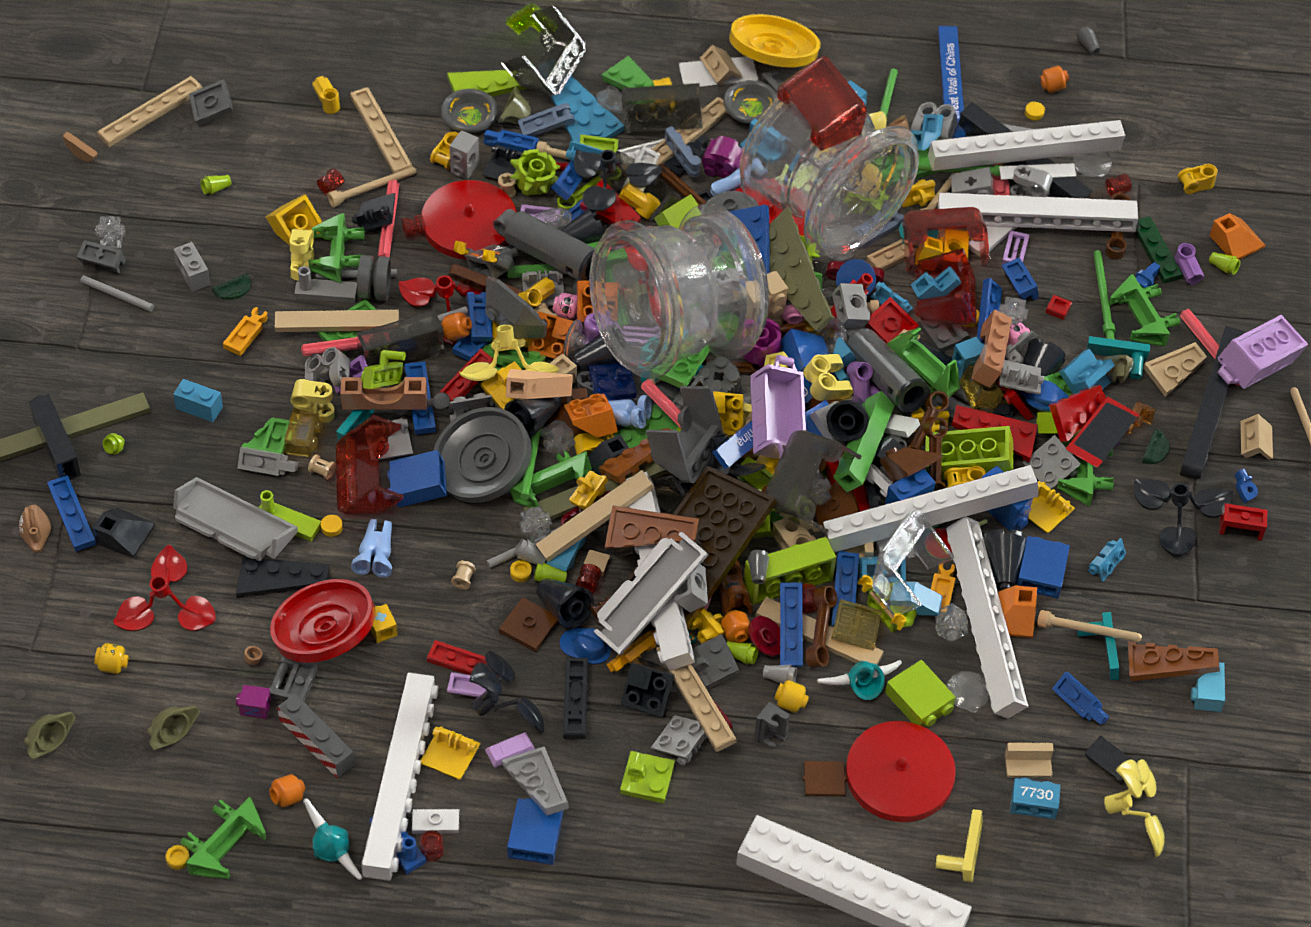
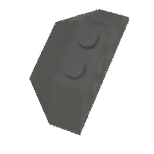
M488 276L486 278L485 314L487 317L500 326H513L514 338H545L547 323L540 319L538 313L499 279Z

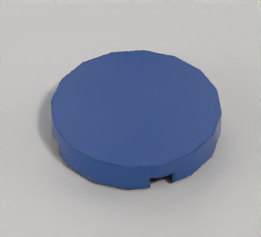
M848 260L841 265L837 272V287L840 283L850 284L853 279L857 282L864 273H868L873 278V282L867 288L869 291L867 295H869L876 284L875 271L864 260Z

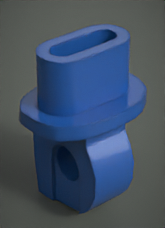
M1154 262L1146 270H1140L1136 273L1135 278L1142 288L1154 285V279L1161 266Z
M1245 468L1237 471L1234 474L1237 481L1235 486L1245 504L1257 496L1258 489L1251 480L1253 478L1248 476Z

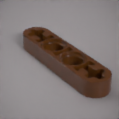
M454 264L451 266L448 276L452 280L486 292L487 276L460 265ZM505 284L517 295L522 292L515 287Z

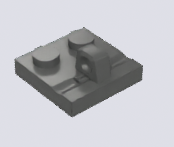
M224 79L189 93L194 119L198 126L233 112L228 85Z
M722 634L692 649L695 663L691 665L706 690L741 673Z

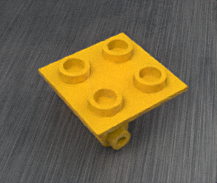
M1038 481V497H1034L1032 500V509L1028 519L1046 533H1049L1075 508L1070 504L1069 500L1066 501L1061 497V494H1056V491L1054 489L1051 490L1045 482L1041 483Z
M442 726L435 727L432 734L434 738L421 758V764L461 780L480 743L474 741V739L464 737L462 734L447 730Z

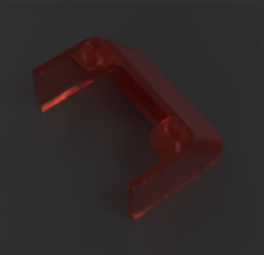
M959 207L912 210L904 215L902 226L906 271H910L914 266L913 246L923 244L928 237L927 231L967 228L968 237L973 241L979 242L981 266H986L990 261L988 231L982 213L978 208Z
M373 415L340 438L336 445L337 509L339 512L345 514L383 513L404 499L402 494L379 487L378 459L388 452V437L401 429L400 424Z

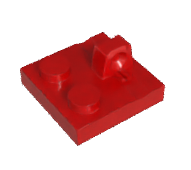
M891 297L870 315V320L865 325L866 328L874 331L886 344L897 337L904 329L910 331L919 326Z

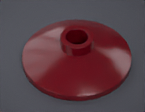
M757 616L749 623L748 631L755 647L768 656L779 655L780 627L778 624L765 616Z

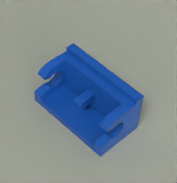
M1020 257L1002 265L1005 275L1009 278L1023 303H1026V298L1030 295L1033 300L1039 299L1038 286Z

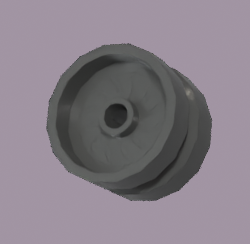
M361 255L357 274L358 299L369 300L373 295L374 289L377 301H388L391 286V258L380 256L376 261L375 267L373 256Z

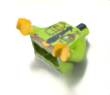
M867 575L862 576L857 583L863 585L861 590L864 593L870 591L867 605L891 633L897 629L900 631L902 628L911 627L917 616L914 605L892 604L891 595L895 582H875Z

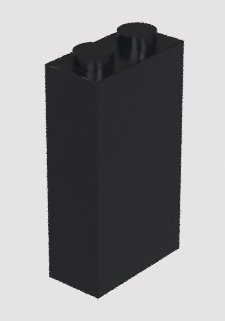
M50 395L35 397L29 401L32 418L58 478L68 475L69 480L81 476L77 455Z

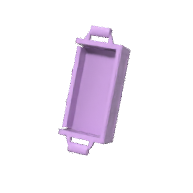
M1280 315L1233 339L1218 357V361L1222 366L1217 373L1228 385L1239 383L1245 389L1292 364L1308 344L1288 321Z
M777 355L774 365L768 364L750 375L753 454L785 461H796L799 455L807 451L803 372L797 371L793 358ZM779 364L791 366V369L781 367Z

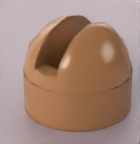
M257 646L247 647L244 653L245 662L251 666L259 664L262 658V650Z

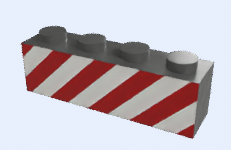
M296 694L278 706L279 720L337 779L355 765L353 751Z

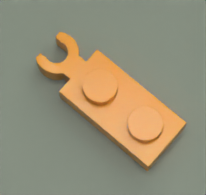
M255 307L251 312V317L245 315L223 342V348L242 356L263 329V323L268 319L267 312L265 311L262 315H258V308Z
M940 562L938 574L934 573L931 590L942 595L943 599L939 616L947 618L955 583V577H952L955 565L952 564L950 570L943 569V562Z
M657 631L646 632L628 646L621 655L618 654L615 659L606 664L611 672L614 670L618 671L626 663L629 662L631 664L637 657L641 658L640 654L645 650L649 651L657 646L654 638V633Z

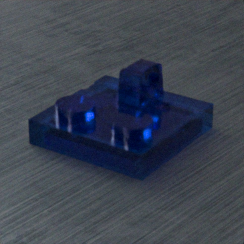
M629 363L589 366L588 373L594 394H605L607 400L637 397V390Z

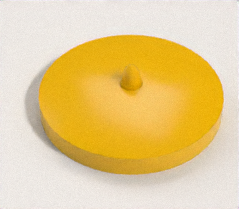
M758 14L740 17L733 22L729 35L733 47L743 55L758 62L779 67H801L811 64L816 60L820 48V41L811 30L792 20L772 15Z

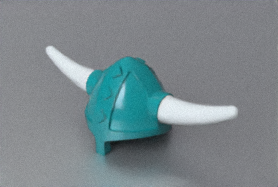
M862 660L855 663L849 673L837 677L819 678L817 682L828 685H850L858 697L864 700H872L881 693L884 686V676L897 669L902 664V661L898 660L889 665L878 666L877 664Z
M307 798L304 799L305 806L317 830L312 840L314 856L331 862L339 860L357 879H362V875L348 855V832L339 826L328 825Z

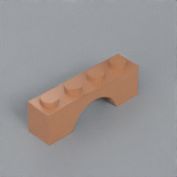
M995 309L982 324L980 338L985 340V343L974 365L972 374L973 380L989 388L1002 373L1012 322L1011 317Z
M361 377L341 378L340 395L342 410L427 409L426 377H405L400 384L394 387H378L373 389L363 388Z

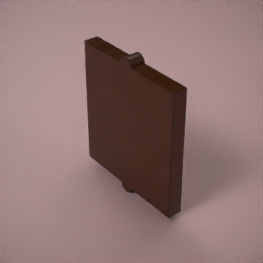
M804 761V776L802 780L805 781V796L845 797L847 777L844 776L843 761Z

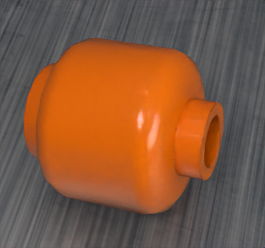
M1060 66L1045 69L1040 76L1043 90L1053 93L1065 89L1066 82L1069 81L1067 70L1063 71Z
M463 312L446 315L440 325L442 335L450 341L466 338L470 334L472 321Z
M733 610L723 617L721 626L728 641L742 643L750 637L748 631L750 621L744 612Z
M292 774L286 775L273 781L269 789V795L274 804H278L282 808L288 807L302 800L305 785Z

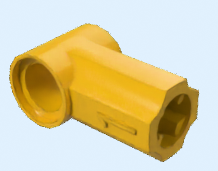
M323 76L317 77L312 86L323 105L324 112L328 114L338 112L340 110L338 91L332 87L328 78Z
M629 182L622 188L619 194L621 199L633 206L646 219H649L661 204L656 197L650 193H644Z
M545 277L524 292L519 293L518 296L533 308L540 305L544 299L553 294L556 286L552 280Z

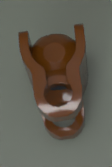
M737 560L732 566L734 572L728 573L716 589L723 617L731 609H737L745 605L748 614L753 613L747 586L745 585L741 567Z

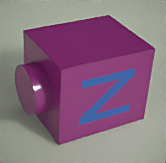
M243 685L242 692L238 693L236 697V706H239L240 715L267 719L272 701L270 688Z

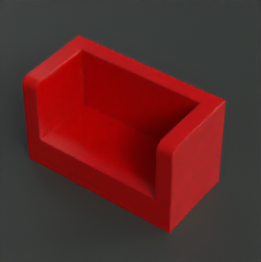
M1225 503L1220 516L1219 534L1224 535L1226 526L1258 531L1257 540L1262 541L1267 528L1268 510Z

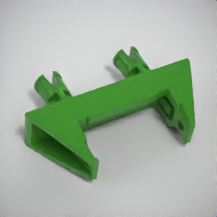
M344 213L312 227L314 238L332 240L331 251L328 257L308 260L310 271L338 283L342 282V271L344 268L359 267L361 255L344 256L345 242L349 239L365 240L364 227L346 228Z
M1133 274L1113 293L1109 305L1128 303L1130 310L1141 326V329L1131 332V341L1166 346L1170 335L1167 328L1179 326L1180 319L1176 318V313L1163 318L1159 317L1149 299L1161 296V288L1157 289L1158 284L1142 288Z
M920 327L901 333L887 343L895 353L929 383L931 393L943 391L949 398L960 389L957 361L954 359L945 366L925 346L919 343L917 338L921 330Z
M1078 432L1068 442L1061 443L1067 447ZM1113 449L1107 456H1113ZM1077 456V460L1081 464L1077 468V478H1070L1069 480L1059 478L1057 488L1081 503L1090 506L1094 489L1113 491L1114 478L1095 477L1093 475V465Z
M564 451L565 457L558 453L556 459L559 463L533 474L530 494L527 500L520 498L524 479L523 475L520 481L510 490L514 502L538 510L540 507L535 498L536 494L573 478H585L588 472L592 470L586 451L570 457L567 451Z
M250 797L237 810L232 809L223 800H219L220 807L214 805L213 813L223 818L226 822L205 843L191 832L187 833L188 839L182 838L181 845L195 853L186 862L189 874L229 879V870L221 866L219 861L245 835L244 833L248 830L253 834L259 835L264 841L267 839L264 827Z

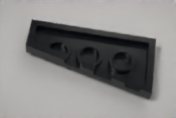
M243 557L236 589V598H243L247 594L259 596L264 595V592L271 591L283 593L288 589L295 588L299 591L311 584L328 580L329 564L271 559L258 561Z

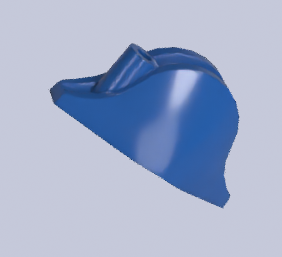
M1046 380L1041 384L1040 395L1018 390L1033 408L1040 411H1050L1049 404L1057 403L1058 400L1069 397L1054 383Z

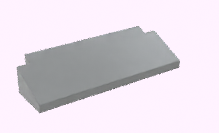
M197 477L174 491L173 508L176 509V521L205 536L213 537L219 543L258 561H261L265 555L275 559L298 530L297 526Z
M682 531L679 534L682 538L679 544L672 538H663L635 569L634 574L636 578L633 582L630 580L625 581L597 613L598 622L605 628L602 632L596 628L594 633L619 655L627 649L708 556L707 552Z

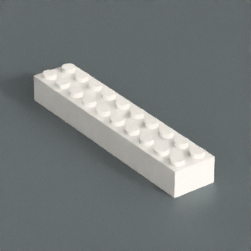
M758 815L738 851L737 866L878 927H965L970 915L971 906Z

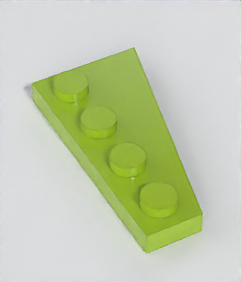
M526 69L447 73V78L453 92L461 89H477L494 97L511 93L515 86L519 91L532 88Z

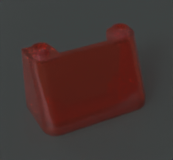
M826 56L815 59L778 87L776 93L778 100L785 105L793 102L811 124L810 139L820 151L861 135L867 115L866 106Z
M964 248L918 260V269H915L917 279L925 272L935 279L950 266L955 270L962 283L946 296L917 301L914 306L916 317H920L924 321L961 325L976 323V279Z

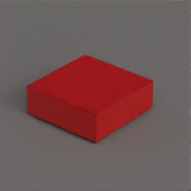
M1053 295L1045 313L1064 320L1071 308L1072 302Z

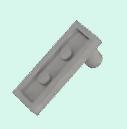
M302 266L298 269L299 281L297 280L295 299L356 302L357 282L342 281L338 283L332 280L311 279L309 267Z

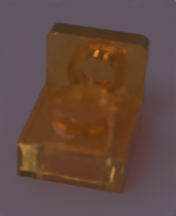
M1137 401L1132 410L1138 413L1139 416L1127 432L1132 434L1134 428H1139L1142 421L1151 424L1156 410Z

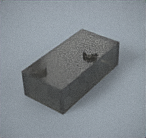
M700 83L623 88L622 106L626 133L665 131V129L671 126L675 130L703 128Z
M435 310L356 333L358 357L363 355L367 366L379 365L380 353L383 350L405 352L406 358L404 361L388 359V363L403 362V366L407 363H414L444 354L443 327Z

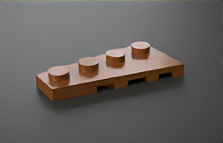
M612 505L605 549L657 545L663 538H672L676 543H680L682 540L679 536L681 531L695 542L699 519Z

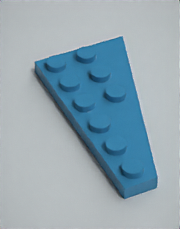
M554 59L538 68V73L545 88L548 89L550 98L555 106L563 103L570 105V113L574 115L575 122L571 125H564L572 141L579 143L580 134L613 138L625 131V125Z

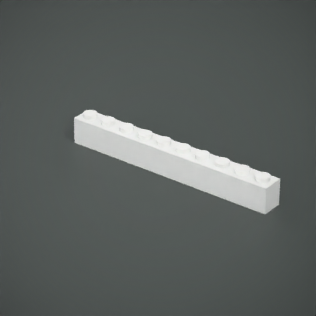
M1116 120L931 141L928 158L932 171L1121 150L1125 133L1121 121Z
M939 193L937 206L938 224L1135 232L1138 222L1137 201Z
M1031 465L825 521L823 522L825 537H827L833 551L838 552L1038 497V482Z
M644 472L645 475L648 477V479H649V480L652 482V484H653V481L651 480V478H650V476L648 475V473H647V472ZM655 488L627 508L660 513ZM656 545L634 547L636 553L640 556V559L637 560L638 566ZM673 595L651 620L653 627H656L657 631L654 633L657 645H660L661 651H658L660 662L666 664L670 671L695 663L682 606L674 602Z
M965 516L946 528L948 542L953 553L952 558L956 565L957 577L962 588V596L965 599L966 612L971 622V631L977 645L976 650L980 657L981 670L985 676L986 689L990 695L991 708L995 714L1009 719L1026 709L1028 703L979 522Z
M414 673L407 674L362 862L363 877L391 880L392 872H397L399 859L396 858L397 852L402 851L403 838H401V834L406 832L408 819L405 816L406 812L410 813L412 799H410V795L415 793L417 780L414 777L415 774L420 772L421 760H419V756L423 755L425 751V741H423V738L428 736L430 723L427 721L428 717L433 716L434 711L432 699H436L438 694V686L435 685L434 676Z

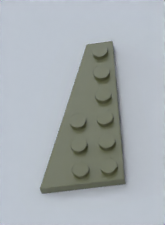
M786 207L769 224L770 273L777 271L788 287V300L817 332H820L833 319L827 300L821 291L819 280L813 271L814 267L805 244L799 235L798 226L793 220L792 211L789 207Z

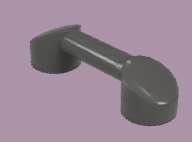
M440 392L433 398L427 399V407L434 406L437 409H445L450 404V397L444 392ZM413 409L392 410L395 414L401 416Z

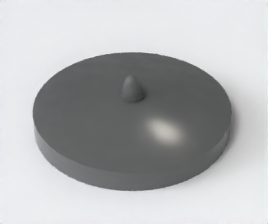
M484 407L468 411L453 420L439 436L433 451L438 450L445 461L446 492L460 501L481 503L504 495L520 481L528 468L532 448L526 428L515 415L504 409Z

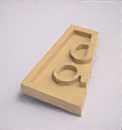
M1195 342L1144 363L1143 369L1166 397L1206 361L1207 356Z

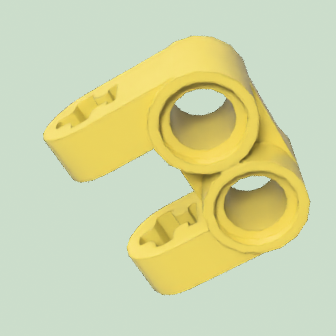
M292 229L290 271L291 278L299 281L298 269L302 266L309 267L308 260H314L313 230Z
M839 354L815 355L804 368L805 378L812 382L810 393L819 401L845 399L854 392L850 381H837L830 374L841 370L844 366Z
M305 379L297 380L290 400L294 406L292 415L301 421L323 423L332 421L335 417V410L333 404L330 403L333 398L331 385Z

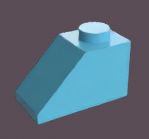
M1219 663L1220 672L1205 673L1197 680L1196 686L1191 688L1190 699L1194 701L1195 710L1221 712L1225 702L1224 663Z

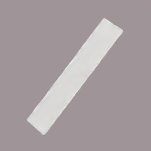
M1074 163L1026 165L1046 171L1052 177L1076 176ZM1000 166L1001 179H1013L1016 166Z

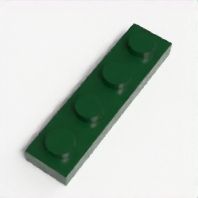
M1149 216L1138 219L1135 234L1151 263L1155 262L1161 266L1157 274L1162 283L1181 280L1183 274L1152 218Z

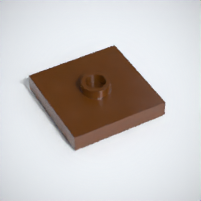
M838 482L809 494L820 530L823 534L825 533L823 522L860 512L853 490L846 492Z
M522 597L499 627V633L537 652L558 624V621L550 611Z

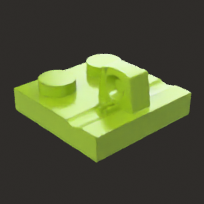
M631 751L620 794L664 804L675 760Z

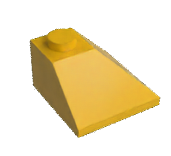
M306 194L286 203L266 216L276 235L289 245L292 229L312 230V227L322 223Z

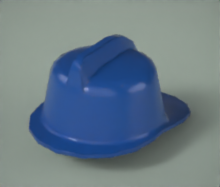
M572 628L566 631L560 638V648L565 654L573 658H588V663L600 664L606 661L611 653V647L594 633V628Z

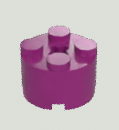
M718 136L715 140L712 138L702 158V165L705 168L704 173L708 176L728 177L742 166L746 157L745 149L737 146L738 142L732 138Z
M753 318L746 321L741 327L739 354L745 360L759 367H764L766 355L780 352V327L771 319L761 318V320L754 321Z

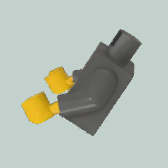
M455 241L454 251L467 258L468 267L472 271L487 277L497 278L514 267L513 258L517 256V250L513 245L503 247L493 244L474 251L470 248L466 249V243Z

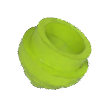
M115 433L108 434L103 439V448L108 454H118L123 450L125 440Z

